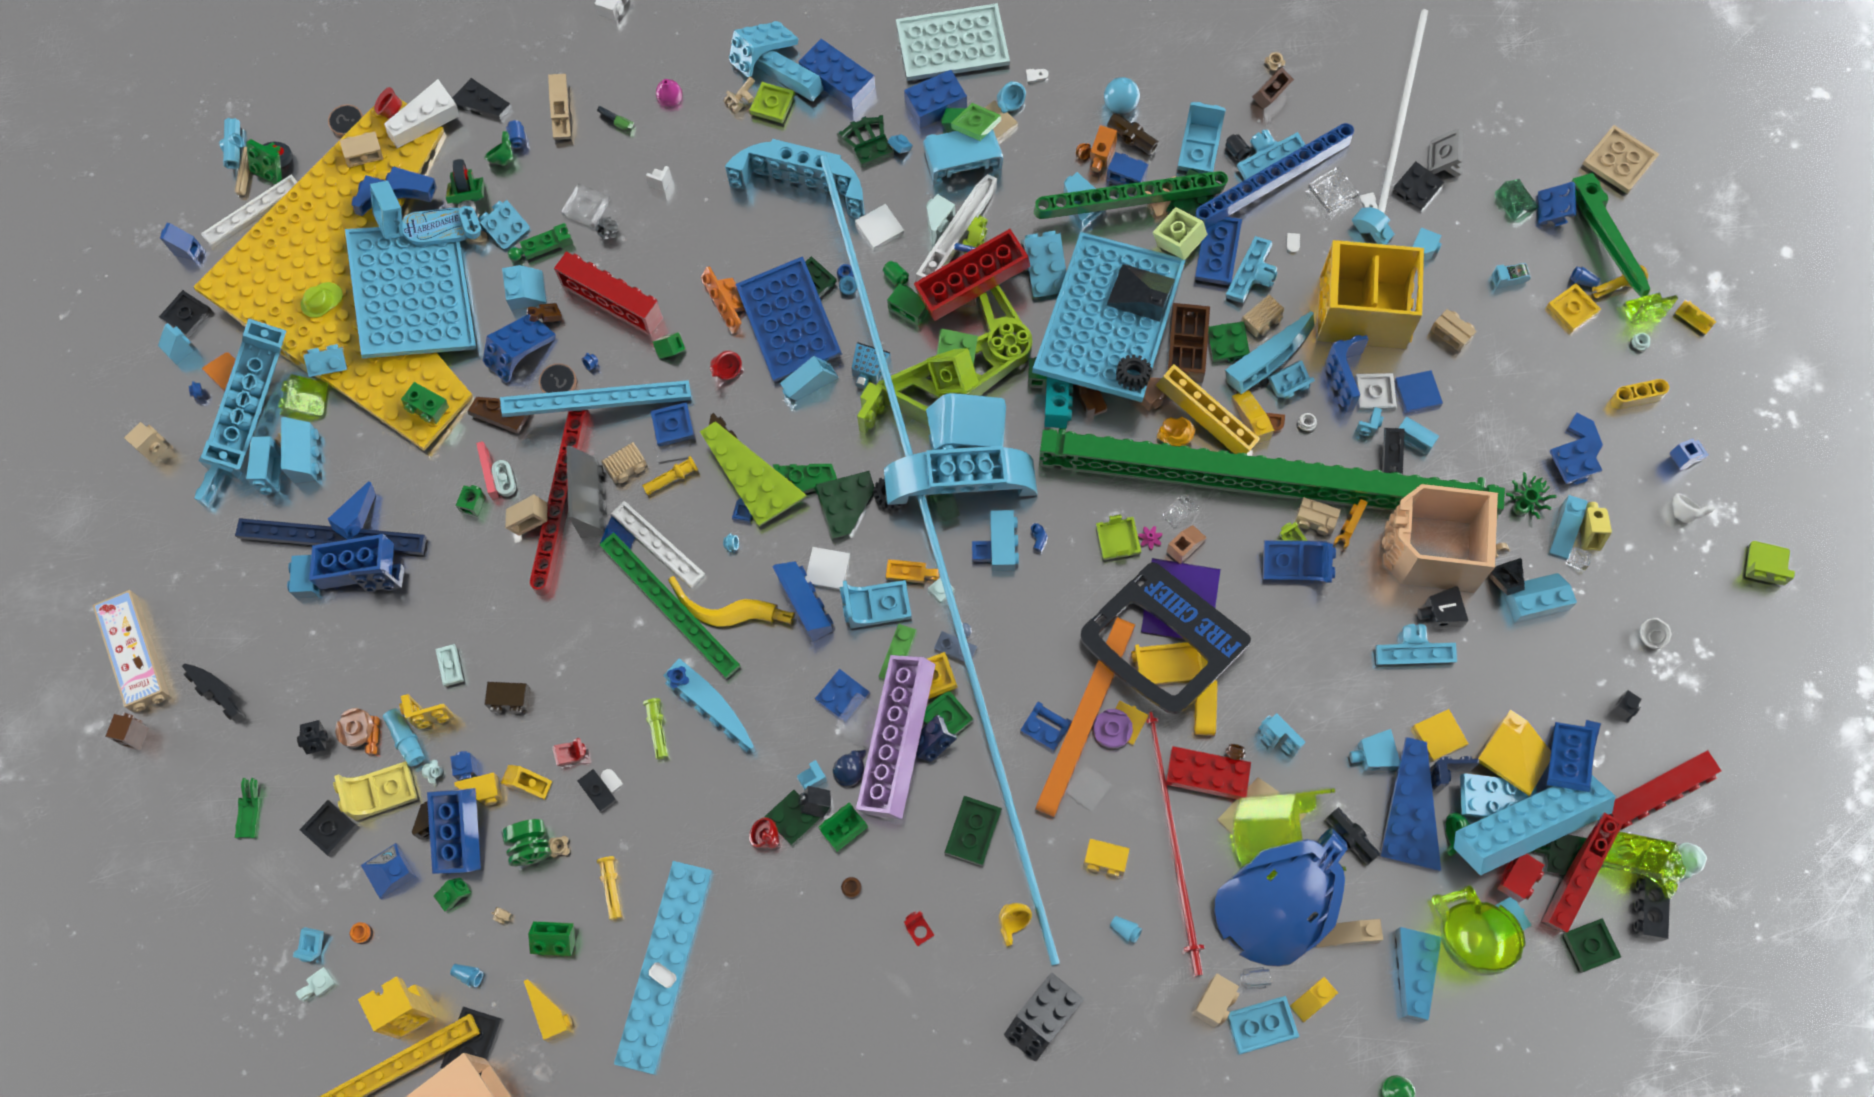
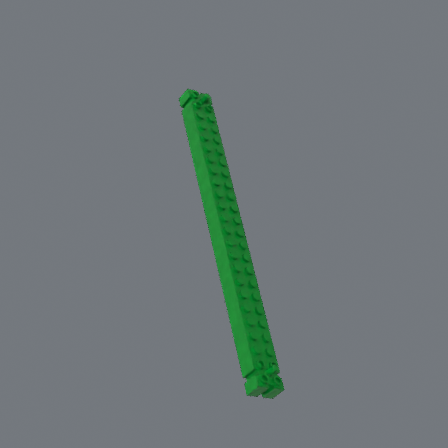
M1059 428L1058 431L1048 429L1042 432L1039 465L1054 467L1055 465L1061 466L1064 469L1301 499L1305 497L1311 500L1358 505L1360 499L1368 502L1366 507L1395 510L1404 497L1421 484L1498 493L1497 518L1504 510L1505 488L1495 484L1485 487V478L1483 477L1477 478V482L1463 483L1455 479L1447 481L1441 480L1438 477L1407 476L1399 472L1383 473L1381 470L1367 471L1359 467L1351 469L1344 468L1342 465L1328 466L1320 462L1312 464L1305 463L1303 460L1288 461L1284 458L1272 459L1263 455L1232 454L1224 450L1216 452L1210 451L1207 448L1176 447L1168 443L1153 444L1150 441L1136 442L1128 438L1120 440L1111 436L1081 435L1072 431L1066 432V428Z

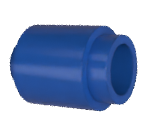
M517 120L508 122L506 131L509 134L511 146L513 148L522 147L526 143L524 126Z

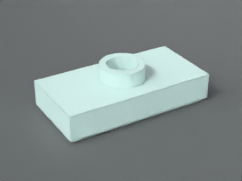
M452 644L435 649L443 686L446 687L464 682L456 645Z

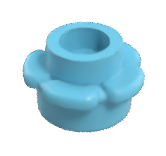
M729 533L724 538L723 546L727 551L732 552L738 549L739 539L737 535Z

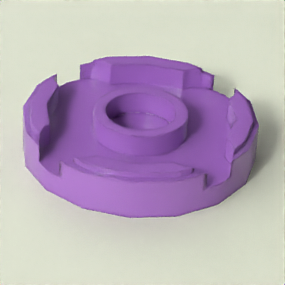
M1118 709L1105 710L1096 717L1093 724V734L1096 741L1109 749H1117L1124 746L1130 740L1133 732L1131 720L1127 714Z

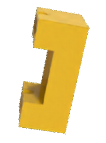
M397 976L381 985L383 988L382 995L380 992L376 993L375 990H372L358 999L373 1031L396 1039L402 1038L436 1017L421 987L414 984L407 988L403 979Z

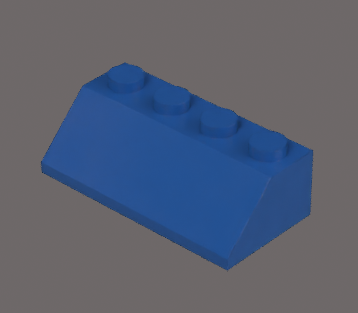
M796 561L772 566L812 642L833 632L831 625L834 623L829 613L824 614L822 609L825 606L820 597L816 599L813 593L816 590L811 581L807 583L805 579L807 573L803 566L799 567Z
M476 788L427 792L432 874L462 873L481 869Z

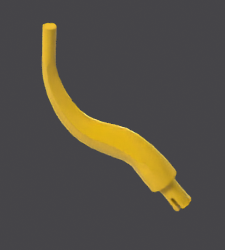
M675 576L668 579L679 601L694 617L709 625L716 627L732 626L749 619H759L771 623L774 620H778L792 625V619L795 618L794 612L778 609L777 604L755 599H742L720 609H707L694 603L684 594Z

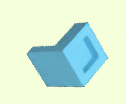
M816 760L809 764V769L797 775L804 790L807 786L818 787L827 782L826 776Z

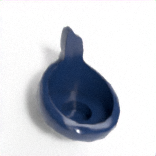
M853 750L851 753L838 758L832 770L833 777L838 784L848 787L857 784L861 780L864 772V764L861 758L866 755L867 750Z

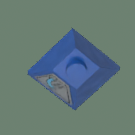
M397 843L361 865L379 899L384 898L416 877Z

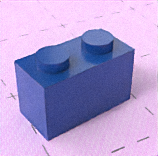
M1115 152L1107 169L1106 178L1122 185L1144 182L1149 164L1142 160L1133 159L1126 154Z

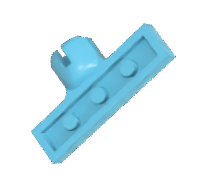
M1262 130V133H1256L1250 140L1256 154L1238 163L1237 168L1244 180L1306 144L1298 132L1277 142L1269 130Z
M1257 236L1254 237L1226 293V298L1244 303L1253 284L1257 283L1267 287L1274 284L1271 281L1276 280L1277 267L1264 262L1272 247V241Z
M1408 624L1402 628V644L1375 646L1377 665L1457 662L1456 643H1430L1427 640V627L1424 624Z

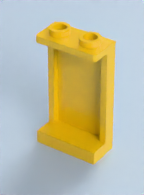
M1188 642L1139 647V644L1134 646V651H1131L1132 663L1135 662L1136 670L1156 685L1190 682L1208 664L1207 660Z

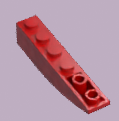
M1605 812L1601 815L1568 869L1541 922L1559 932L1568 933L1623 822Z

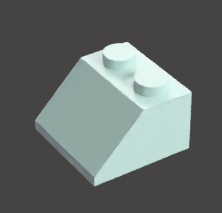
M939 194L934 199L931 198L926 205L932 248L955 216V204Z

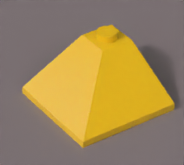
M1510 710L1497 726L1478 759L1479 763L1530 796L1550 762L1551 750L1527 720Z

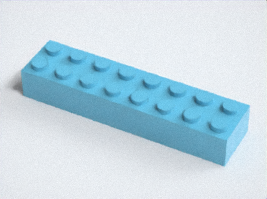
M1593 775L1590 792L1553 786L1456 831L1454 849L1482 875L1600 819L1604 812L1611 814L1616 796Z

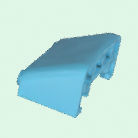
M993 129L981 141L958 131L940 135L931 134L923 141L933 184L941 183V178L945 175L949 178L952 173L985 166V169H988L989 166H992L993 171L1002 169L1003 155Z
M949 393L941 396L926 409L934 450L954 449L957 446L991 447L1003 446L1006 404L1003 398Z

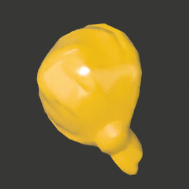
M1012 903L1004 905L999 914L1000 931L1007 946L1013 944L1012 933L1024 929L1032 918L1031 909L1027 905Z

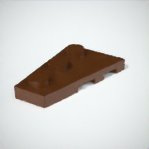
M476 397L467 410L470 416L517 434L530 416L502 417L499 398Z

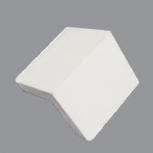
M667 166L664 167L663 171L654 169L652 174H646L648 186L663 192L666 191L672 179L670 169Z

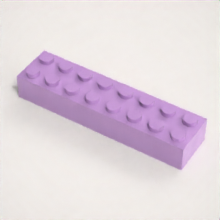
M890 655L856 810L867 815L902 819L935 669V664L924 657Z

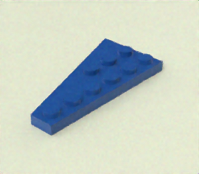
M1405 737L1380 856L1441 871L1427 742Z

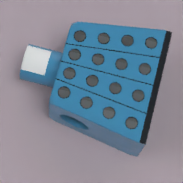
M859 342L856 344L851 369L852 376L857 378L855 385L858 388L865 389L868 382L876 384L882 377L875 348ZM883 350L888 366L891 362V354Z

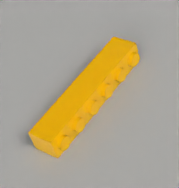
M1175 364L1155 385L1234 454H1247L1259 441L1260 438Z

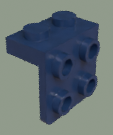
M393 564L392 575L386 570L380 569L350 572L349 577L368 592L382 589L392 591L395 588H402L405 567L402 564Z

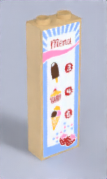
M128 590L94 604L95 615L124 707L132 712H139L144 710L146 706L161 703L165 698L170 697L138 596L131 590Z

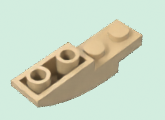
M566 74L548 75L553 140L571 139Z

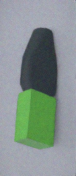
M602 106L597 108V112L613 119L614 125L622 130L632 128L634 122L618 116Z

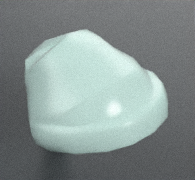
M1687 842L1676 847L1674 860L1680 872L1673 878L1674 883L1683 882L1703 870L1707 857L1697 845Z

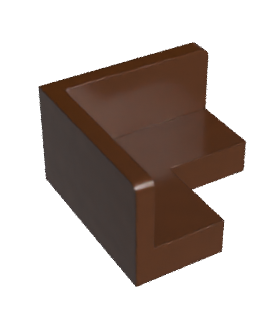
M1073 384V389L1087 418L1107 411V405L1099 390Z

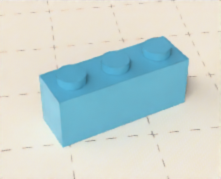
M1014 510L990 511L992 571H1015V564H1019V553H1015V546H1018V535H1014V528H1018V519L1014 517Z

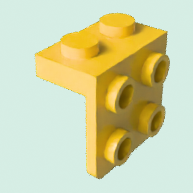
M409 694L401 696L402 703H399L400 711L415 728L424 729L432 723H445L449 721V718L453 717V712L445 704L420 710L419 704Z

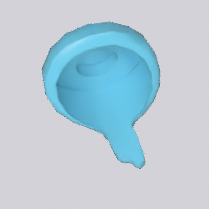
M1010 81L1005 84L997 94L998 106L1001 108L1002 113L1017 110L1022 106L1026 98L1024 86L1017 81Z

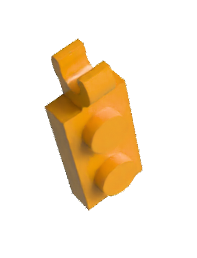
M1360 499L1358 505H1353L1349 513L1352 517L1350 521L1346 519L1341 529L1345 532L1335 538L1333 545L1336 546L1338 541H1343L1345 544L1343 550L1347 549L1349 540L1368 502Z
M888 559L886 580H906V582L924 583L925 578L936 581L939 579L938 569H927L926 563Z

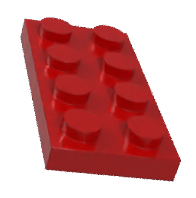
M1172 746L1166 785L1245 801L1247 798L1251 762Z

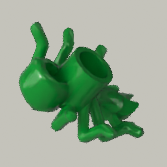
M1523 472L1522 486L1526 491L1520 490L1518 483L1512 480L1514 491L1522 495L1514 496L1512 493H1506V496L1510 497L1512 501L1517 500L1513 504V511L1517 515L1524 516L1530 511L1532 516L1540 519L1541 517L1538 512H1534V504L1540 510H1551L1552 507L1548 505L1541 506L1538 500L1547 501L1556 498L1557 495L1541 497L1539 493H1545L1550 488L1548 486L1543 490L1547 481L1545 480L1541 483L1542 477L1534 483L1533 481L1536 478L1534 476L1530 481L1531 488L1526 485L1527 474Z

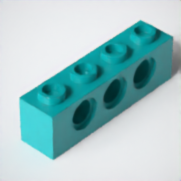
M1047 377L1044 427L1067 428V421H1071L1072 410H1069L1068 407H1072V396H1069V393L1073 392V383Z

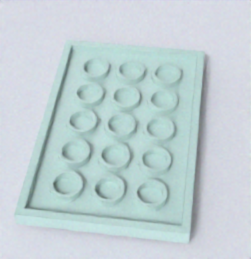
M998 3L896 19L907 81L935 77L948 70H952L955 74L1010 65Z

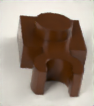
M557 303L539 304L538 308H527V315H530L529 320L532 322L538 319H542L543 322L561 321L562 314Z

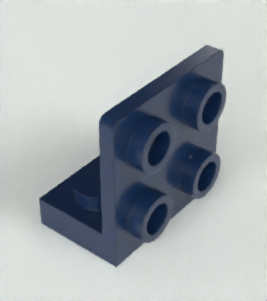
M1449 756L1440 757V760L1430 767L1432 792H1441L1451 782V772H1470L1479 764V759H1472V756H1463L1460 759H1452Z

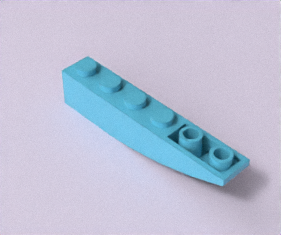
M774 50L763 53L754 64L773 79L811 101H814L824 90L819 75Z
M1310 311L1293 324L1287 326L1283 331L1274 335L1267 342L1258 346L1251 353L1245 355L1235 364L1230 365L1225 370L1227 383L1242 394L1275 371L1307 338L1315 326L1314 313Z
M679 658L669 670L679 668L680 666L685 667V674L689 678V683L672 688L670 686L671 680L666 672L663 675L666 680L665 684L672 691L678 690L681 693L679 696L685 702L689 703L691 701L696 705L694 709L701 715L704 713L710 717L709 721L715 727L720 725L724 729L723 733L731 740L735 738L739 741V747L745 752L749 750L754 754L756 750L732 708L703 677Z

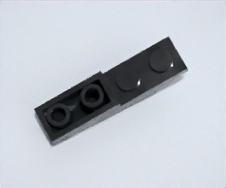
M189 664L182 665L186 671L184 676L190 682L196 684L195 690L200 696L205 695L209 699H213L219 706L222 704L225 708L223 713L229 720L234 719L240 722L245 718L235 705L241 698L231 687L202 668Z

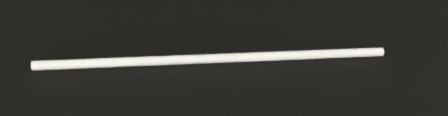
M1422 9L1378 206V210L1385 213L1427 20L1428 10Z

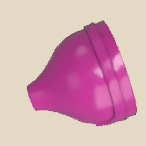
M664 79L657 85L656 98L663 106H674L682 99V89L674 80Z

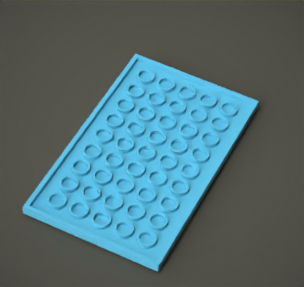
M1080 232L1032 373L1142 402L1147 386L1142 390L1139 387L1138 391H1135V388H1132V391L1129 390V387H1126V389L1122 388L1123 384L1119 385L1118 381H1116L1117 366L1121 358H1126L1127 355L1131 358L1132 354H1135V358H1138L1139 355L1142 356V360L1146 358L1147 363L1150 362V367L1153 369L1185 260ZM1122 264L1175 279L1160 322L1107 306ZM1136 370L1127 371L1129 374L1134 376L1140 375V373Z

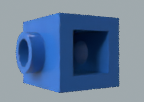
M461 751L456 753L455 756H450L452 775L458 781L478 776L476 757L470 752Z

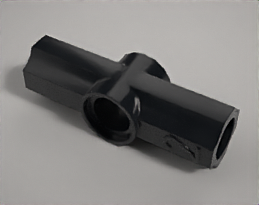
M1339 807L1325 819L1347 842V848L1353 849L1367 866L1381 854L1369 841L1363 828L1357 823H1353Z

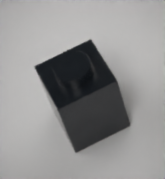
M807 786L805 791L800 794L798 804L801 805V813L824 818L831 807L830 790Z

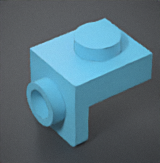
M1375 407L1369 423L1359 421L1355 431L1363 436H1374L1377 428L1381 427L1384 417L1381 416L1382 409Z
M307 927L302 928L299 946L293 952V957L299 958L303 962H310L321 955L324 931Z

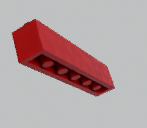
M1707 750L1615 799L1613 811L1609 815L1623 822L1621 830L1633 824L1631 820L1637 818L1640 821L1649 816L1648 811L1654 808L1655 811H1658L1667 806L1666 801L1671 799L1672 802H1675L1684 797L1683 792L1688 790L1689 793H1692L1701 788L1699 784L1703 781L1708 784L1716 780V774L1722 770Z

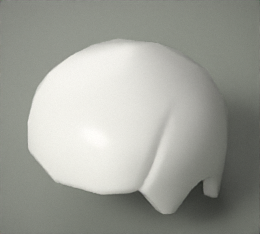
M1659 618L1647 619L1641 625L1639 631L1641 641L1652 649L1664 648L1670 642L1672 636L1669 625Z

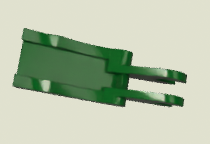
M243 778L241 782L243 798H238V816L234 838H255L260 810L258 781L255 778H251V798H249V780Z

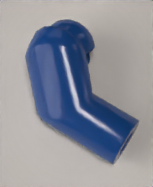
M1034 523L1031 526L1032 534L1036 539L1033 549L1037 552H1042L1048 536L1042 525Z

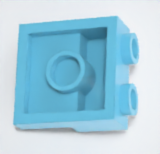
M1277 713L1273 717L1270 715L1266 717L1258 728L1261 731L1262 740L1267 745L1271 744L1275 747L1280 743L1281 748L1293 757L1300 752L1306 743Z

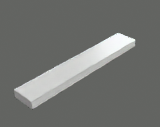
M292 174L202 232L201 235L213 249L265 215L297 181Z
M625 501L611 513L614 519L691 589L706 576L702 570Z

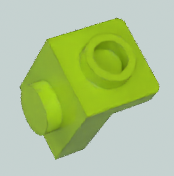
M1289 522L1281 527L1282 531L1279 536L1282 540L1308 541L1298 528L1296 522L1293 524Z

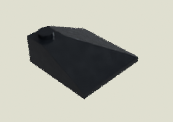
M1122 264L1107 306L1160 322L1175 279Z

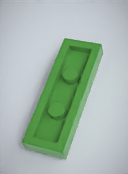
M898 624L878 676L879 679L885 681L890 655L908 656L917 629Z

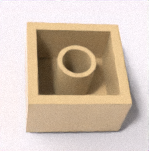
M1216 973L1209 982L1192 1015L1213 1028L1217 1025H1222L1230 1013L1227 1011V1008L1235 1004L1240 994L1237 992L1239 986Z

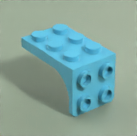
M779 21L737 29L733 32L729 60L746 77H751L754 64L763 53L798 45L799 38Z
M1201 102L1190 103L1177 167L1178 170L1188 171L1191 169L1200 174L1213 172L1226 111L1224 107L1207 105Z
M1055 231L1042 233L1043 236L1038 237V234L1026 235L1025 239L1021 240L1031 265L1028 270L1033 298L1058 294L1060 292L1066 275L1061 233L1056 234Z
M906 580L866 587L849 586L847 581H843V587H840L845 622L850 623L851 629L912 619Z

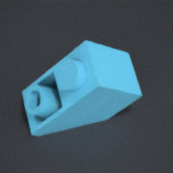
M168 323L164 326L158 346L176 365L194 351L189 346L190 340L178 327L172 328Z

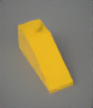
M1250 390L1242 394L1232 395L1231 398L1244 425L1260 438L1256 444L1270 440L1274 429L1266 412Z
M524 980L543 1040L549 1042L570 1033L572 1021L569 1014H565L532 981Z

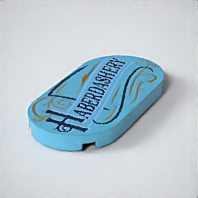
M460 208L413 212L402 220L403 237L414 245L423 246L457 242L468 238L465 236L459 220ZM465 213L464 215L467 216V219H470V216Z

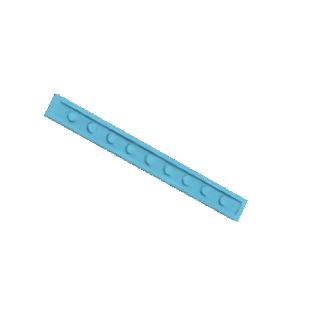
M689 380L507 396L500 397L502 417L686 401L691 400Z

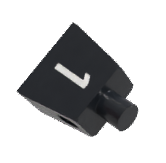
M1458 586L1431 595L1425 602L1426 607L1418 608L1417 610L1419 619L1430 618L1431 625L1434 628L1464 627L1469 621Z

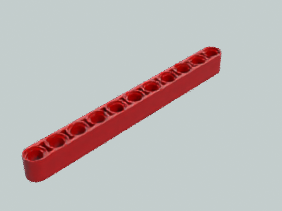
M589 409L580 412L568 411L547 502V522L542 524L530 577V586L540 596L550 592L569 510L568 478L561 481L562 477L567 476V463H565L567 460V446L571 442H576L572 447L582 451L590 416ZM575 425H580L577 429H572ZM564 493L563 497L557 498L559 494ZM560 511L558 515L552 516L554 512ZM556 528L554 533L549 534L551 529ZM552 546L550 551H544L546 547ZM543 564H548L547 568L540 569ZM539 582H544L542 587L536 586Z

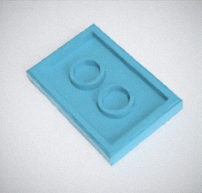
M1286 996L1231 1011L1227 1017L1238 1055L1299 1038Z

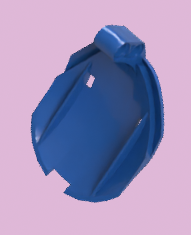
M1331 827L1321 835L1319 842L1305 839L1262 850L1249 864L1240 869L1217 891L1215 915L1223 938L1226 939L1231 936L1244 950L1239 955L1250 961L1267 966L1289 965L1319 944L1337 923L1345 886L1344 870L1339 861L1347 851V842ZM1275 869L1277 875L1269 881L1267 876ZM1313 912H1317L1310 920L1307 919Z

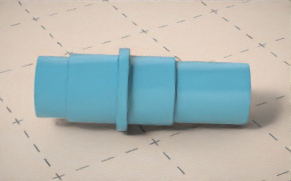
M394 708L387 711L383 715V720L395 742V748L400 751L408 766L412 767L420 764L425 759V756L417 741V735L407 725L399 709Z

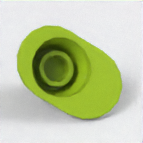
M331 282L310 287L302 298L301 310L308 317H321L342 300L343 293L341 288Z

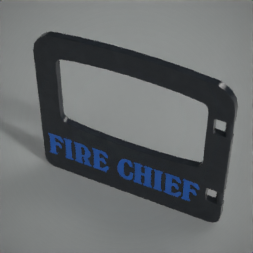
M1155 562L1147 564L1133 580L1125 585L1081 629L1082 643L1095 657L1135 691L1165 712L1171 714L1185 711L1251 643V637L1248 633ZM1143 577L1146 582L1141 586L1136 584ZM1134 603L1154 615L1185 639L1207 660L1208 664L1178 694L1171 695L1151 682L1122 659L1099 636L1100 632L1128 605ZM1101 616L1106 618L1101 625L1096 623Z

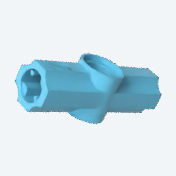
M236 118L224 120V138L219 142L220 148L224 152L223 166L227 169L239 168L240 148L244 146V140L240 136V121Z

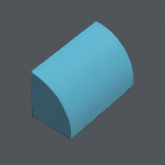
M1406 417L1399 427L1405 429L1404 441L1427 455L1439 438L1438 434L1409 417Z

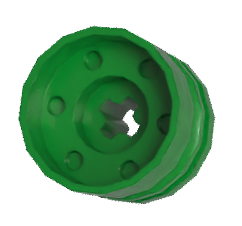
M542 819L524 820L502 829L504 845L512 846L506 851L507 856H509L508 863L510 866L531 865L551 855V849L548 847L549 841L541 839L547 834Z

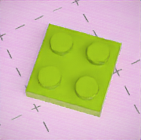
M761 82L749 110L750 114L783 123L794 99L795 91Z

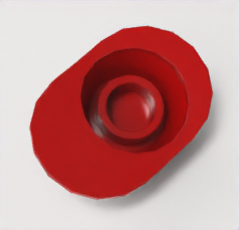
M388 87L377 98L374 109L377 115L390 119L399 112L402 101L395 94L394 90Z

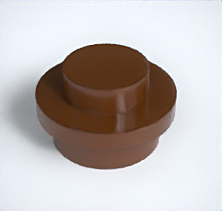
M1229 744L1225 751L1229 755L1228 757L1234 760H1240L1246 754L1244 752L1245 748L1238 744Z
M855 877L846 878L841 885L842 893L849 898L858 896L862 889L860 881Z

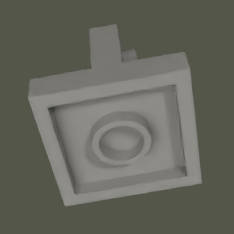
M1458 128L1430 141L1428 170L1431 173L1436 174L1445 170L1455 177L1462 175L1464 131Z

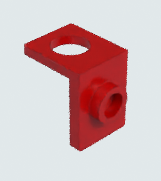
M916 911L912 912L905 918L904 926L917 946H920L934 936L921 911L918 913ZM919 926L927 930V934L923 938H918L915 935V929Z

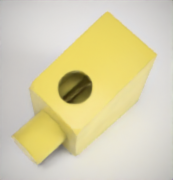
M1597 502L1587 503L1580 526L1581 550L1601 551L1612 533L1608 510L1606 508H1599Z

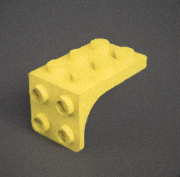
M406 761L359 777L346 778L338 774L335 775V782H333L335 792L339 794L340 798L338 801L340 811L355 821L418 800L411 771Z

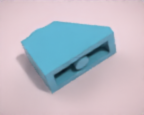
M1421 227L1413 247L1424 248V261L1432 258L1434 252L1438 254L1442 245L1439 242L1442 235Z

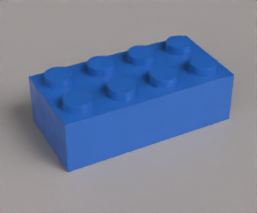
M820 39L798 61L799 65L820 76L824 91L851 110H854L875 88V77L872 73L823 39Z
M384 534L312 545L309 581L320 589L357 584L349 577L350 572L383 569L392 575L394 543Z

